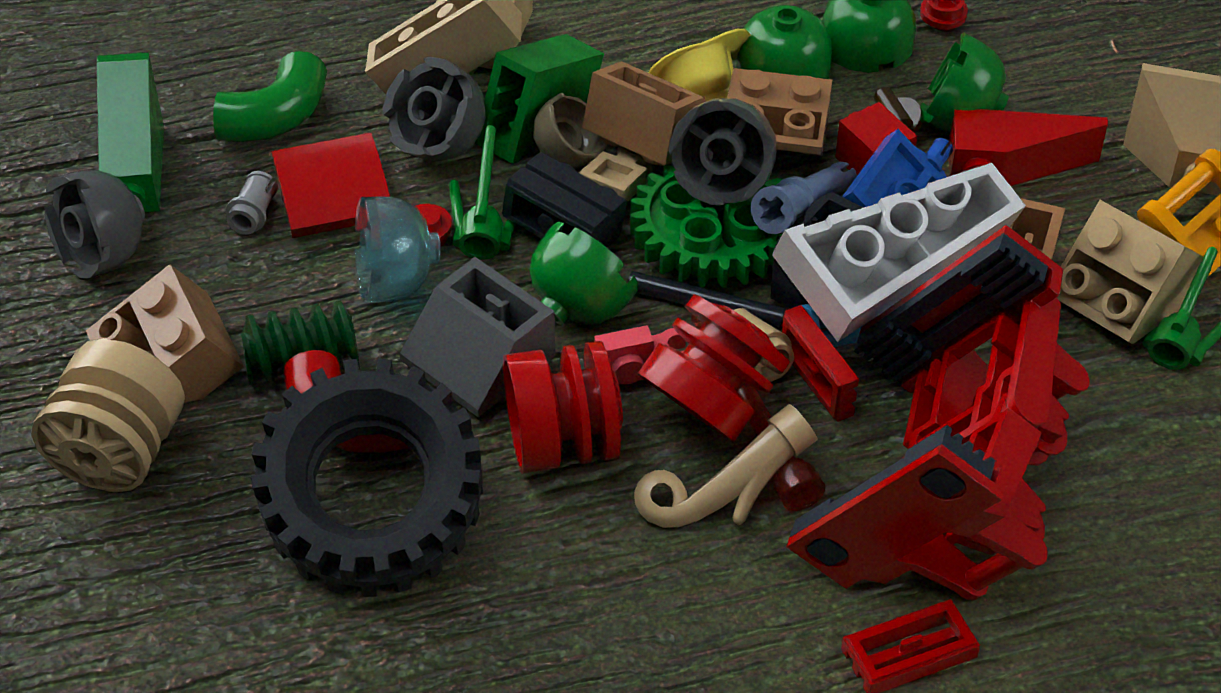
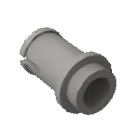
M263 171L251 172L248 174L238 197H234L228 202L225 209L227 223L237 233L251 234L264 226L266 221L265 211L278 190V184L274 181L265 191L270 180L273 178L270 174Z

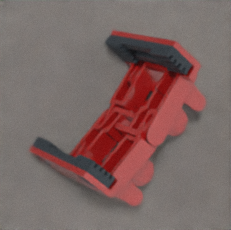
M1005 225L861 327L853 351L857 354L864 351L863 359L869 361L873 358L872 365L878 368L883 365L882 373L887 375L892 372L891 379L895 382L903 377L901 387L910 393L914 391L903 446L908 450L901 460L837 500L829 498L797 518L786 546L789 550L845 589L862 579L886 584L909 570H913L949 588L967 600H976L985 595L989 585L1023 567L1033 570L1046 562L1048 551L1043 541L1045 525L1041 513L1046 511V505L1022 477L1028 465L1038 466L1045 462L1049 455L1055 456L1064 451L1068 436L1064 421L1069 418V414L1058 400L1067 394L1074 396L1088 389L1090 383L1086 369L1057 343L1061 302L1057 297L1060 295L1064 270L1061 266L1009 226ZM992 338V350L988 366L974 349ZM958 543L989 555L995 553L996 555L979 564H975L954 544Z

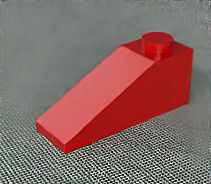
M987 109L954 110L949 145L952 144L954 150L949 156V176L993 163L1008 184L1013 186L1099 162L1108 119L1107 117Z

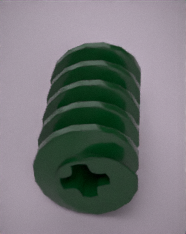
M341 300L334 302L331 318L326 317L319 304L312 305L310 318L307 322L304 321L297 307L290 309L287 325L281 323L275 311L268 312L265 328H260L253 314L246 315L241 337L249 385L253 384L256 368H260L267 382L275 381L278 365L282 364L285 367V364L292 357L311 350H322L336 356L340 370L343 356L348 354L351 360L357 359L358 367L360 368L352 315L348 314Z

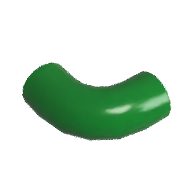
M291 52L285 55L279 62L276 79L269 86L257 91L217 92L213 110L214 133L217 141L247 142L266 140L294 130L312 115L323 95L327 76L324 62L309 52Z

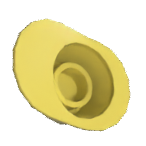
M737 28L702 43L677 49L662 57L651 67L648 73L703 96L706 101L715 98H727L733 72L732 62L737 58L741 46L751 35L746 29Z

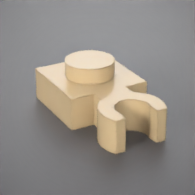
M618 147L617 156L603 151L579 173L601 186L612 188L628 202L637 193V186L645 185L646 176L653 171L654 165L644 161L641 158V154H633L630 149Z

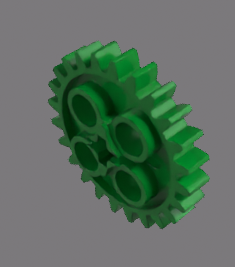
M669 164L663 165V177L650 173L648 174V186H637V198L631 200L630 235L635 236V249H645L644 261L646 263L660 260L659 273L665 274L673 269L679 270L678 282L681 283L691 275L698 276L700 287H705L710 278H717L722 288H727L729 277H736L743 285L748 284L750 272L762 278L767 277L768 265L773 266L774 257L772 254L775 245L783 232L770 234L757 226L751 214V202L754 195L742 202L725 203L724 205L707 204L692 197L678 183L674 174L676 169ZM782 179L768 180L760 189L771 185L776 186Z

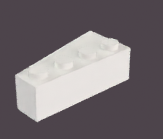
M989 163L928 183L925 188L901 195L899 192L881 198L877 204L852 212L850 209L829 215L826 220L804 227V224L786 229L772 256L836 341L839 342L890 308L1005 225L1010 227L1026 205L993 163Z

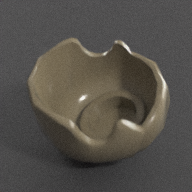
M564 93L554 96L541 107L534 119L533 138L540 152L558 162L567 163L574 169L587 166L605 150L608 144L601 141L599 135L582 128L587 104L577 97L565 96Z

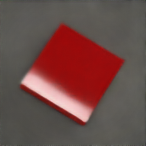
M372 133L271 151L292 238L393 219L394 209Z

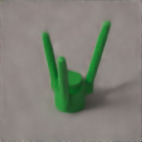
M488 125L485 130L476 205L465 215L459 183L457 180L449 182L455 229L452 244L455 247H459L466 256L470 258L476 257L479 260L495 257L500 249L509 250L512 233L517 224L508 219L503 224L499 212L494 207L488 205L496 133L493 125Z
M1215 247L1207 249L1179 311L1163 318L1158 326L1145 336L1142 345L1148 349L1150 357L1162 367L1180 370L1189 363L1193 366H1199L1206 352L1221 338V321L1201 340L1199 323L1191 316L1218 251Z

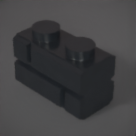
M540 152L527 163L525 168H520L508 179L502 215L541 239L553 224L562 222L564 223L562 233L569 235L576 227L608 248L622 231L627 201L612 188L601 186L576 172L571 165L558 162Z

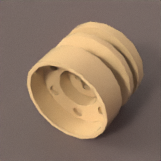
M110 339L87 341L76 350L60 377L58 388L49 395L45 408L39 412L34 420L31 436L37 451L46 461L71 480L88 487L113 493L131 491L142 484L146 478L150 464L155 461L158 455L161 441L168 437L182 411L185 394L180 380L171 369L148 351L127 342Z

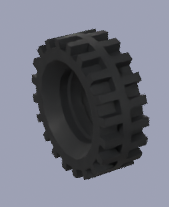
M378 358L376 371H359L357 359L343 361L345 374L328 379L324 369L320 368L310 373L313 383L311 388L301 394L291 386L282 394L285 408L279 415L268 411L262 421L266 434L263 443L254 442L252 457L256 468L255 475H251L252 488L266 531H269L276 550L283 559L289 557L296 564L298 573L308 581L314 575L326 580L330 591L342 594L345 585L361 587L363 597H376L377 586L396 583L400 593L412 589L410 578L424 571L433 578L443 571L441 560L450 551L459 555L466 546L465 533L470 525L476 527L480 515V494H483L478 437H474L471 417L466 408L464 407L460 410L456 408L453 404L452 391L443 383L436 389L426 384L425 371L412 366L407 376L394 373L392 360ZM383 434L399 439L417 454L425 474V486L419 501L402 520L382 529L357 530L337 523L322 510L316 497L315 477L323 458L336 445L359 435Z

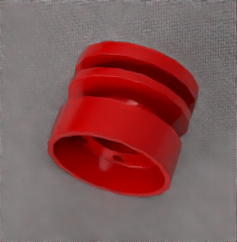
M693 294L685 308L703 323L701 328L697 329L677 317L672 327L689 345L682 353L668 345L658 343L637 374L693 416L734 442L756 412L751 404L738 393L740 388L745 383L759 391L769 393L774 385L755 370V367L758 363H761L772 371L782 374L790 361L777 350L770 341L769 336L749 320L725 305L722 306L709 302Z
M602 341L585 343L584 369H581L575 347L573 345L563 346L560 372L551 373L547 358L541 349L503 355V376L508 418L516 460L522 474L559 468L562 455V441L571 440L575 455L581 464L591 463L592 437H595L601 459L604 461L619 459L621 452L620 432L623 424L621 394L617 376L610 365L607 351Z

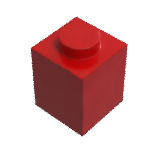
M877 102L839 120L835 158L841 162H847L849 164L847 169L854 168L858 175L887 135L899 129L915 147L917 135L883 104Z

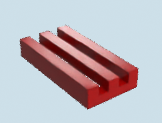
M802 305L786 310L783 316L782 333L789 337L794 352L792 365L833 419L839 422L853 416L855 407L852 405V402L856 401L857 393L853 388L858 386L859 378Z
M951 599L844 636L841 650L846 659L851 657L853 661L852 669L857 678L862 676L864 680L863 689L866 693H881L978 658L980 644ZM947 622L950 624V627L933 632L925 636L918 634L910 638L901 640L900 645L880 651L878 653L869 656L866 653V651L917 634L919 632L931 629L933 627L945 624Z

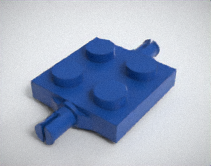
M897 129L884 138L842 197L862 207H868L877 204L881 198L899 192L901 195L923 189L928 183L947 177L942 170V166L953 153V145L950 144L945 147L949 141L944 138H937L928 152L925 153L916 148Z

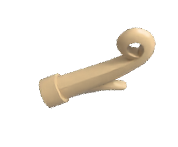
M788 404L767 421L769 426L744 450L690 497L687 496V491L682 481L674 473L666 470H654L645 474L637 483L634 492L635 505L639 513L648 522L663 528L681 527L697 522L738 497L732 517L735 524L741 525L745 522L758 495L776 471L792 456L797 457L818 440L817 436L801 413L794 406ZM657 487L670 489L673 494L672 507H659L652 501V491Z

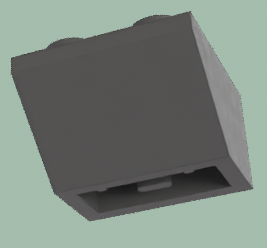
M474 257L436 285L400 352V361L410 368L414 366L425 371L426 380L436 387L441 383L446 385L452 391V397L455 401L477 417H480L505 397L503 355L541 349L547 361L555 356L554 310Z

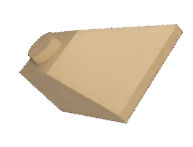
M1143 63L1123 145L1170 188L1195 167V160L1207 149L1212 148L1221 152V76ZM1209 182L1199 193L1218 196L1221 193V189L1216 183Z

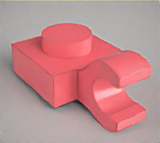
M646 325L594 336V341L603 342L619 385L632 384L639 380H644L637 373L658 343L668 345L674 349L686 347V341L674 328L667 329L660 334L651 335L650 329Z

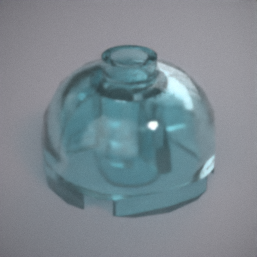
M385 196L360 197L355 219V232H361L360 249H355V264L361 299H365L364 303L391 302L405 299L416 293L426 282L429 265L439 263V235L437 232H429L424 215L415 205L403 199Z

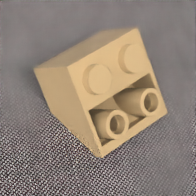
M1099 200L1061 265L1064 270L1060 295L1057 298L1102 327L1134 344L1155 329L1163 318L1179 311L1195 273L1203 260V256Z

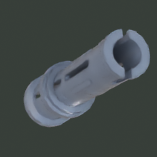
M840 161L806 178L791 176L781 180L776 186L771 185L762 188L754 195L751 202L753 220L766 233H782L793 224L804 222L807 209L818 198L831 192L839 196L844 195L857 177L856 170L851 168L846 172H842L849 164Z

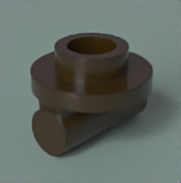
M883 87L875 93L874 100L876 103L880 102L914 133L920 129L924 115L917 101L909 97L897 98L889 87Z

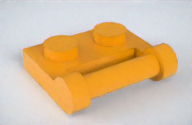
M1212 148L1203 152L1195 160V167L1158 200H1149L1137 211V218L1140 222L1203 257L1209 247H1215L1218 253L1208 276L1221 266V193L1184 226L1173 214L1209 182L1216 183L1221 189V152Z

